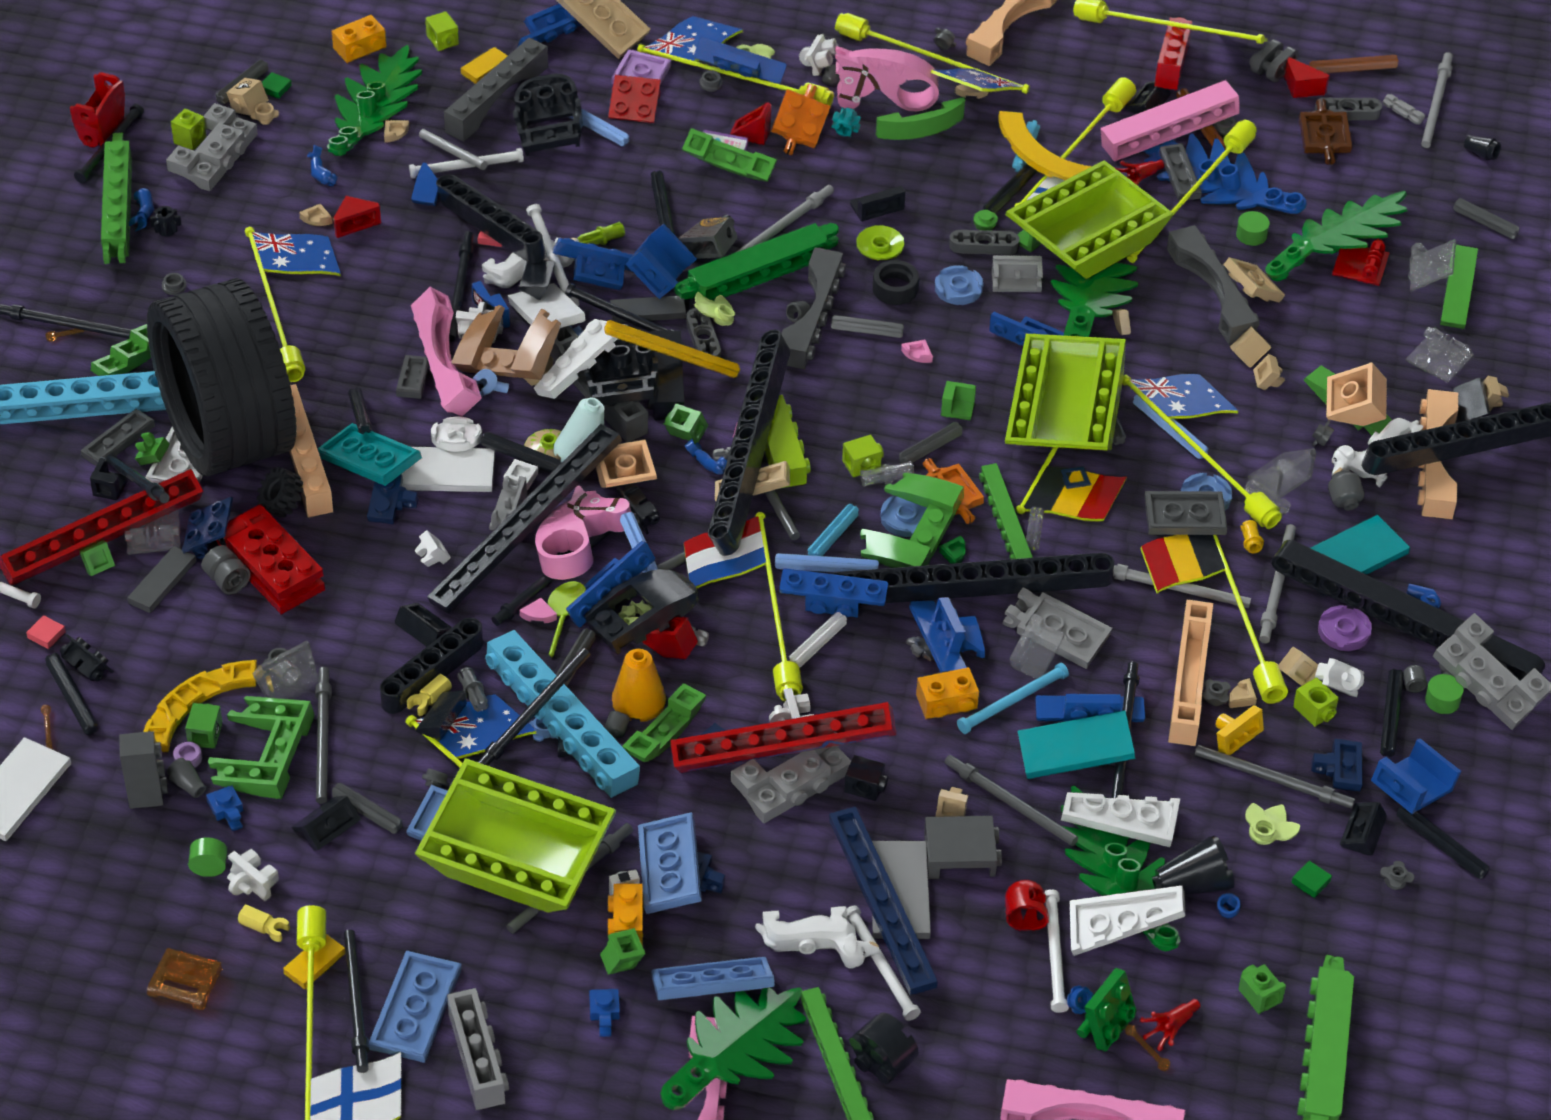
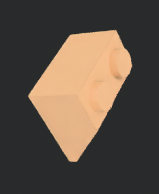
M1373 363L1327 377L1326 417L1329 420L1360 426L1385 420L1387 379Z
M646 440L618 444L596 466L601 488L657 479Z

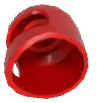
M1020 880L1009 886L1005 893L1006 921L1010 927L1016 930H1039L1049 923L1048 909L1043 905L1046 901V895L1040 884L1032 880ZM1021 909H1027L1024 918H1022ZM1038 911L1044 916L1042 920L1037 919Z

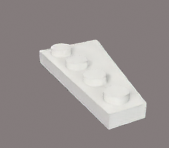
M594 319L586 326L581 335L571 343L566 352L556 360L551 369L536 384L534 390L538 395L555 399L579 378L578 372L587 368L590 369L597 363L595 358L604 350L610 352L616 346L614 342L618 338L605 334L604 326L607 321Z
M1067 792L1061 821L1170 847L1180 798H1170V801H1157V797H1145L1144 800L1129 799V796L1118 795L1117 798H1105L1103 794Z
M1175 886L1070 900L1071 952L1073 956L1185 917L1183 887Z

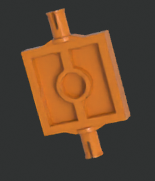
M808 84L805 95L787 89L771 132L779 134L788 140L784 152L787 154L789 147H791L788 155L794 153L796 144H804L815 149L829 112V105L814 99L817 87L814 85L810 92L813 84Z
M931 458L926 459L923 462V466L929 473L925 476L964 486V499L956 514H960L966 524L972 523L975 520V516L969 509L984 504L982 493L959 463L950 467L938 468Z

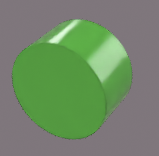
M1249 211L1240 215L1236 231L1238 240L1250 246L1263 244L1268 236L1269 219L1264 214L1256 211Z
M1448 674L1436 675L1428 683L1425 702L1434 712L1440 714L1453 713L1460 706L1463 686L1456 681L1454 676Z
M214 838L195 840L190 846L189 869L193 873L204 877H214L222 874L226 867L227 846L222 841Z

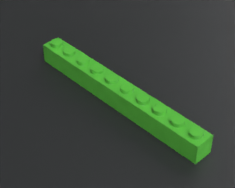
M997 463L981 466L979 479L981 483H984V493L988 494L989 506L992 505L993 507L992 514L993 517L997 518L996 524L998 529H1001V538L1006 542L1005 548L1007 552H1010V559L1033 558Z
M819 987L802 991L801 1003L847 1120H874L872 1112H868L866 1097H862L861 1084L859 1081L856 1082L855 1069L853 1066L850 1067L849 1054L843 1049V1039L837 1034L836 1022L833 1023L831 1019L832 1012L826 1006L825 994H821Z

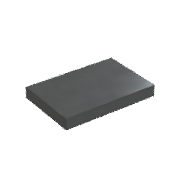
M1145 491L1144 499L1149 535L1227 534L1222 491Z

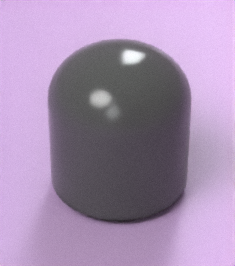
M835 64L826 67L822 77L823 83L830 87L838 86L840 81L839 75L836 74Z
M805 301L792 302L786 308V315L790 321L797 322L811 307ZM795 312H798L797 318H794Z
M1410 665L1404 670L1403 677L1408 691L1420 692L1427 687L1425 672L1421 666Z
M610 711L604 728L614 738L622 737L626 733L630 718L624 713Z

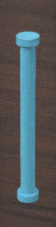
M1063 663L1055 665V669L975 714L967 718L962 717L958 719L957 726L963 734H967L975 725L1059 678H1067L1069 676L1067 667Z

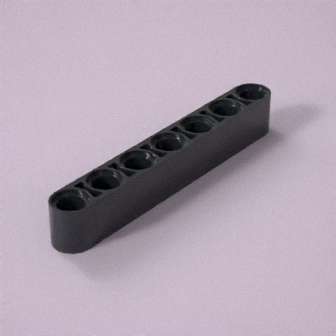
M448 174L437 179L436 185L443 206L525 261L539 263L546 258L547 255L541 232L458 177Z

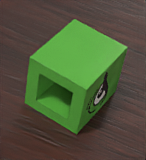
M193 703L185 727L187 742L196 743L199 747L215 749L223 724L220 706Z

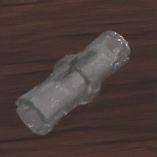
M911 461L896 465L883 464L880 468L861 470V482L864 487L883 482L891 484L893 480L903 479L905 472L914 474V468Z

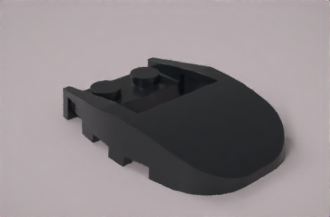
M549 74L533 77L523 82L515 93L514 102L516 108L513 111V116L526 156H530V152L573 144L576 147H580L583 128L581 101L572 78L564 74ZM573 116V121L528 129V124Z
M617 339L614 342L616 346L610 352L604 350L595 358L597 363L590 369L584 370L591 398L599 400L603 405H615L629 401L638 402L644 399H650V403L655 401L659 379L658 359L655 357L653 350Z
M665 569L651 570L632 577L612 588L584 616L588 626L618 655L622 652L621 648L633 641L639 644L647 640L646 635L656 629L662 632L669 628L668 622L674 617L682 618L697 604L699 592L686 576L678 572ZM638 593L653 608L628 625L615 612V605L623 599L627 601L632 599Z

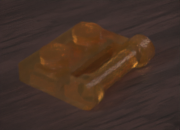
M167 948L149 982L147 995L156 998L158 996L167 997L192 1004L196 1009L204 1010L208 997L222 971L221 962ZM164 980H169L198 988L197 993L164 985L163 982Z

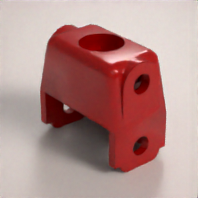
M104 72L95 74L93 77L96 90L85 105L75 104V106L70 107L72 122L78 137L88 147L101 146L124 119V84L115 75ZM106 81H109L112 86L108 85Z

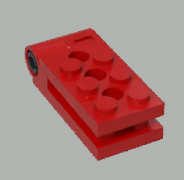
M260 504L229 520L226 536L216 540L219 546H227L250 570L251 576L249 581L280 614L325 591V583L320 579L324 576L323 569Z

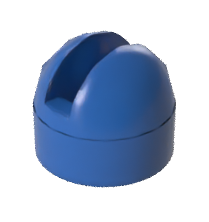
M1231 893L1223 894L1217 901L1218 912L1224 918H1234L1240 911L1239 898ZM1226 904L1232 911L1227 910L1223 905Z

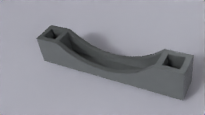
M531 38L524 41L444 111L445 133L463 142L466 141L479 129L487 112L505 90L521 80L538 77L548 68L547 46Z
M1195 225L1170 231L1167 251L1176 265L1188 269L1201 277L1216 293L1221 305L1218 329L1229 345L1233 344L1250 326L1257 331V327H1259L1257 314L1253 313L1247 299L1239 292L1236 282L1231 280L1227 274L1226 267L1221 265L1215 251L1207 244L1204 234H1201Z
M814 248L809 261L808 282L813 288L816 298L811 309L800 320L782 331V336L790 348L787 366L806 369L808 361H812L814 358L815 343L819 344L822 333L821 327L826 326L827 310H832L834 303L833 294H838L840 287L839 278H843L845 275L846 264L843 263V253Z
M570 326L559 328L550 354L554 363L566 352L571 343L579 337ZM584 370L577 373L579 378L573 384L586 398H591ZM639 401L603 405L605 420L620 434L626 443L648 433V411Z

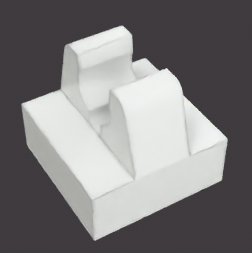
M428 530L419 536L421 543L417 546L415 552L420 557L426 554L421 559V562L427 567L437 562L444 564L451 558L442 542Z

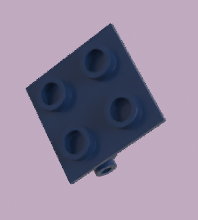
M232 496L190 513L182 549L183 553L191 550L197 558L203 559L209 552V544L226 536L233 501Z

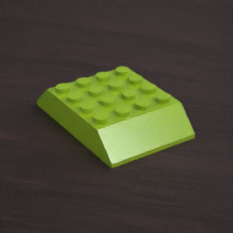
M1104 160L1007 210L1005 215L1087 279L1151 244L1172 218L1173 212Z
M1026 333L1005 444L1112 450L1124 378L1126 339Z
M465 758L415 855L446 877L547 913L568 909L616 814V810Z

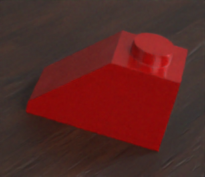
M674 617L668 622L669 628L662 632L656 629L647 634V640L643 641L645 645L661 656L677 659H687L698 642L688 617Z

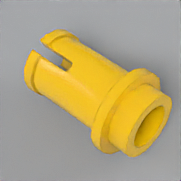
M1247 520L1242 523L1243 526H1240L1244 536L1243 546L1249 553H1258L1263 548L1264 540L1259 535L1257 523L1253 520Z

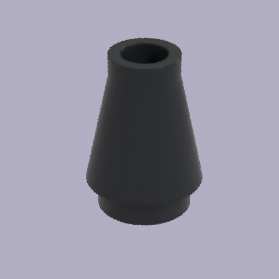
M1468 135L1464 142V148L1489 161L1490 159L1495 160L1498 157L1501 143L1497 142L1495 138Z

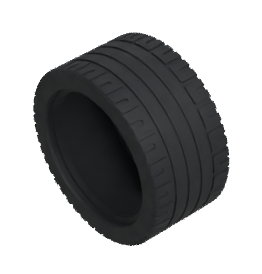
M234 278L152 302L147 310V336L156 380L177 439L196 471L208 477L291 451L296 442L297 425L290 381L270 321L250 286L243 280Z

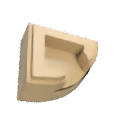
M963 84L958 85L955 90L957 95L965 98L966 95L977 96V98L988 96V92L979 91Z
M385 121V142H393L404 137L409 130V121Z
M321 203L299 212L300 219L307 224L314 226L333 224L331 215Z
M1112 310L1118 332L1121 335L1130 334L1128 310Z
M1250 678L1240 681L1231 691L1229 708L1256 705L1257 698Z

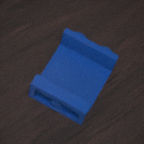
M663 223L645 239L625 264L660 299L676 286L678 276L695 262L697 258Z
M1418 739L1410 756L1396 764L1387 757L1379 760L1371 781L1413 814L1452 792L1461 771L1422 739Z

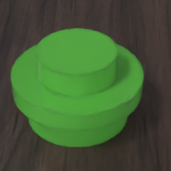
M981 210L975 213L973 221L978 230L991 231L996 226L998 218L995 213L989 210Z

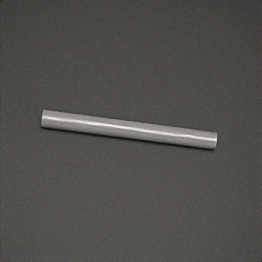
M425 129L419 132L420 138L481 170L487 168L488 163L485 160Z

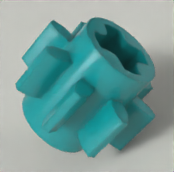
M842 107L840 113L834 112L831 127L835 128L839 135L851 137L852 132L858 133L861 116H858L854 109Z

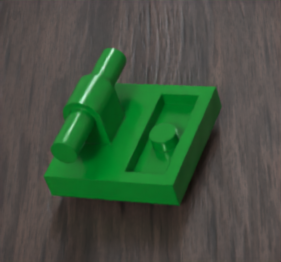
M1118 968L1113 970L1085 1005V1021L1076 1031L1081 1038H1086L1092 1031L1097 1049L1107 1051L1137 1013L1126 972Z

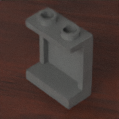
M993 816L925 817L924 841H926L928 879H939L940 869L989 868L990 877H996L997 866L1002 865L1001 849H996V844H999V827H994Z

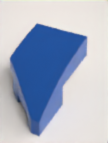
M423 162L411 201L417 204L436 207L439 195L436 185L437 177L427 163Z
M958 617L961 624L966 628V639L962 642L960 651L973 650L977 652V657L984 658L985 649L976 617Z

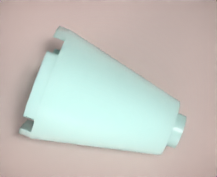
M595 398L581 400L556 439L554 454L555 456L558 454L561 457V462L600 424L604 425V406L599 400Z

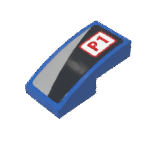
M481 281L472 283V299L476 307L478 308L479 302H486L487 310H494L496 306L502 305L505 309L501 318V325L504 328L510 327L509 308L500 293L490 296Z

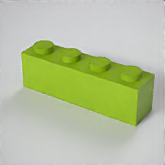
M779 395L764 452L769 466L783 461H787L789 464L790 485L786 487L806 484L807 473H810V462L808 458L803 456L804 445L803 441L797 438L798 427L797 423L791 420V406L786 404L783 395Z

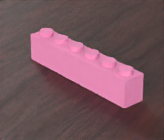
M1226 80L1102 127V147L1114 162L1240 114L1239 95Z

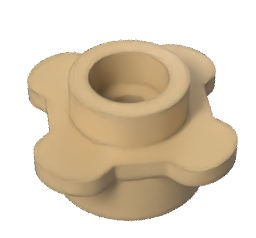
M267 102L257 104L255 112L251 114L253 120H258L263 125L270 124L273 118L279 116L278 110H274L273 105Z

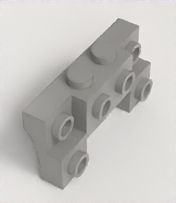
M216 103L204 115L205 128L212 131L194 151L177 146L166 159L169 172L181 175L191 180L199 188L211 191L227 170L233 167L237 158L244 154L247 146L258 134L256 123L238 118L234 109Z
M1474 613L1456 629L1450 638L1436 649L1433 657L1456 678V681L1463 688H1467L1475 695L1476 700L1482 706L1489 708L1513 730L1551 693V683L1535 668L1521 681L1518 680L1482 646L1491 638L1494 630Z
M837 746L801 752L766 772L753 758L731 771V783L746 798L755 815L765 824L790 808L801 805L809 797L825 791L828 786L844 778L851 760Z

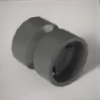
M221 545L211 549L202 560V570L216 582V585L225 594L231 595L241 591L250 580V570L227 546Z

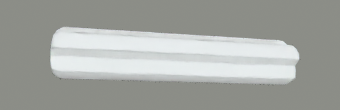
M836 612L789 656V661L798 664L799 668L803 666L846 625V616Z

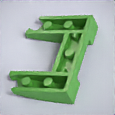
M905 472L903 479L894 485L890 483L886 485L884 492L927 508L910 540L867 529H862L860 532L861 539H866V549L861 550V556L877 560L880 564L890 568L928 565L964 499V486L930 476Z
M246 696L244 700L249 706L242 713L231 709L227 717L232 722L271 731L259 762L209 757L210 769H217L218 776L211 777L213 784L222 787L232 785L235 791L282 799L290 780L288 769L301 736H307L315 717L311 702Z

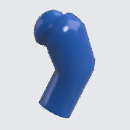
M1409 583L1408 595L1436 608L1440 607V598L1433 589Z

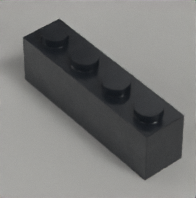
M681 330L651 331V334L681 344ZM654 351L655 357L658 359L659 385L655 401L650 403V399H648L649 410H654V420H665L675 404L684 406L682 360Z

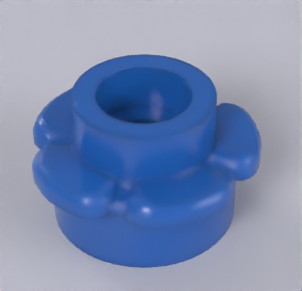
M1075 986L1067 997V1004L1072 1008L1073 1013H1085L1084 1007L1094 994L1087 987Z

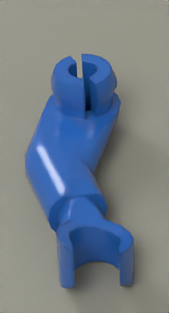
M314 145L313 151L307 154V157L311 158V175L323 185L327 184L333 187L337 182V175L323 167L322 159H320L322 148Z
M146 188L139 189L133 195L134 200L140 203L137 215L129 221V226L138 222L135 232L147 226V219L154 211L151 192Z
M693 438L685 444V448L693 457L696 456V460L706 470L717 475L724 474L727 461L723 456L715 462L708 453L702 451L698 442L694 444Z

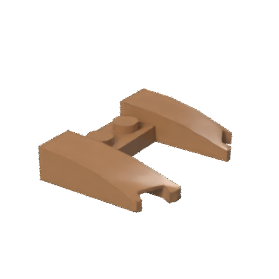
M498 305L493 311L485 314L481 312L476 316L460 341L451 362L461 372L478 373L480 370L489 369L498 376L541 380L561 323L557 319L551 322L547 319L550 314L545 309H541L529 327L518 350L491 348L505 309L502 305Z

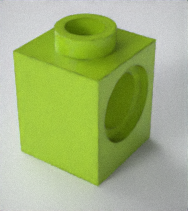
M446 11L425 18L426 35L438 51L459 45L458 26Z
M183 109L171 121L173 142L179 146L195 150L207 137L204 116Z
M871 434L843 443L842 461L853 478L881 469V458L884 457V452L880 443H876Z
M1316 677L1296 689L1293 707L1316 727L1324 721H1330L1335 716L1339 697Z

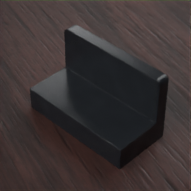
M902 186L852 199L850 200V206L862 222L904 210L906 192Z
M338 796L331 798L291 828L294 832H303L315 851L321 849L359 822L361 818L348 796Z

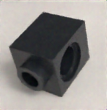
M854 755L845 774L844 792L876 801L879 792H884L887 787L889 777L885 775L886 764Z

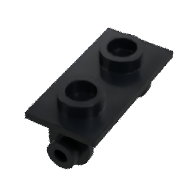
M629 484L623 491L619 486H616L618 498L626 499L629 502L631 512L634 513L639 527L642 528L646 535L649 534L647 526L650 524L655 525L659 522V512L650 501L646 502V496L637 485Z
M68 634L65 635L71 641L60 648L61 657L75 668L84 661L78 670L87 676L89 680L100 681L106 669L111 673L114 672L106 665L109 660L97 650L94 654L89 651L91 646L78 636L75 640Z

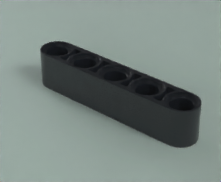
M471 617L461 620L384 679L379 687L382 709L391 714L399 713L407 707V699L411 695L419 694L420 690L439 674L446 677L483 647L482 623L478 619Z

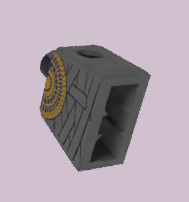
M727 214L718 218H705L678 239L697 259L720 258L727 253L737 240V234L734 229L735 222Z

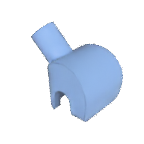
M489 369L480 370L472 378L476 380L477 384L483 385L480 391L482 397L490 394L492 391L508 392L509 384L497 381L495 373Z

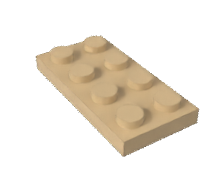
M556 0L618 59L628 49L630 50L648 35L651 30L620 0Z

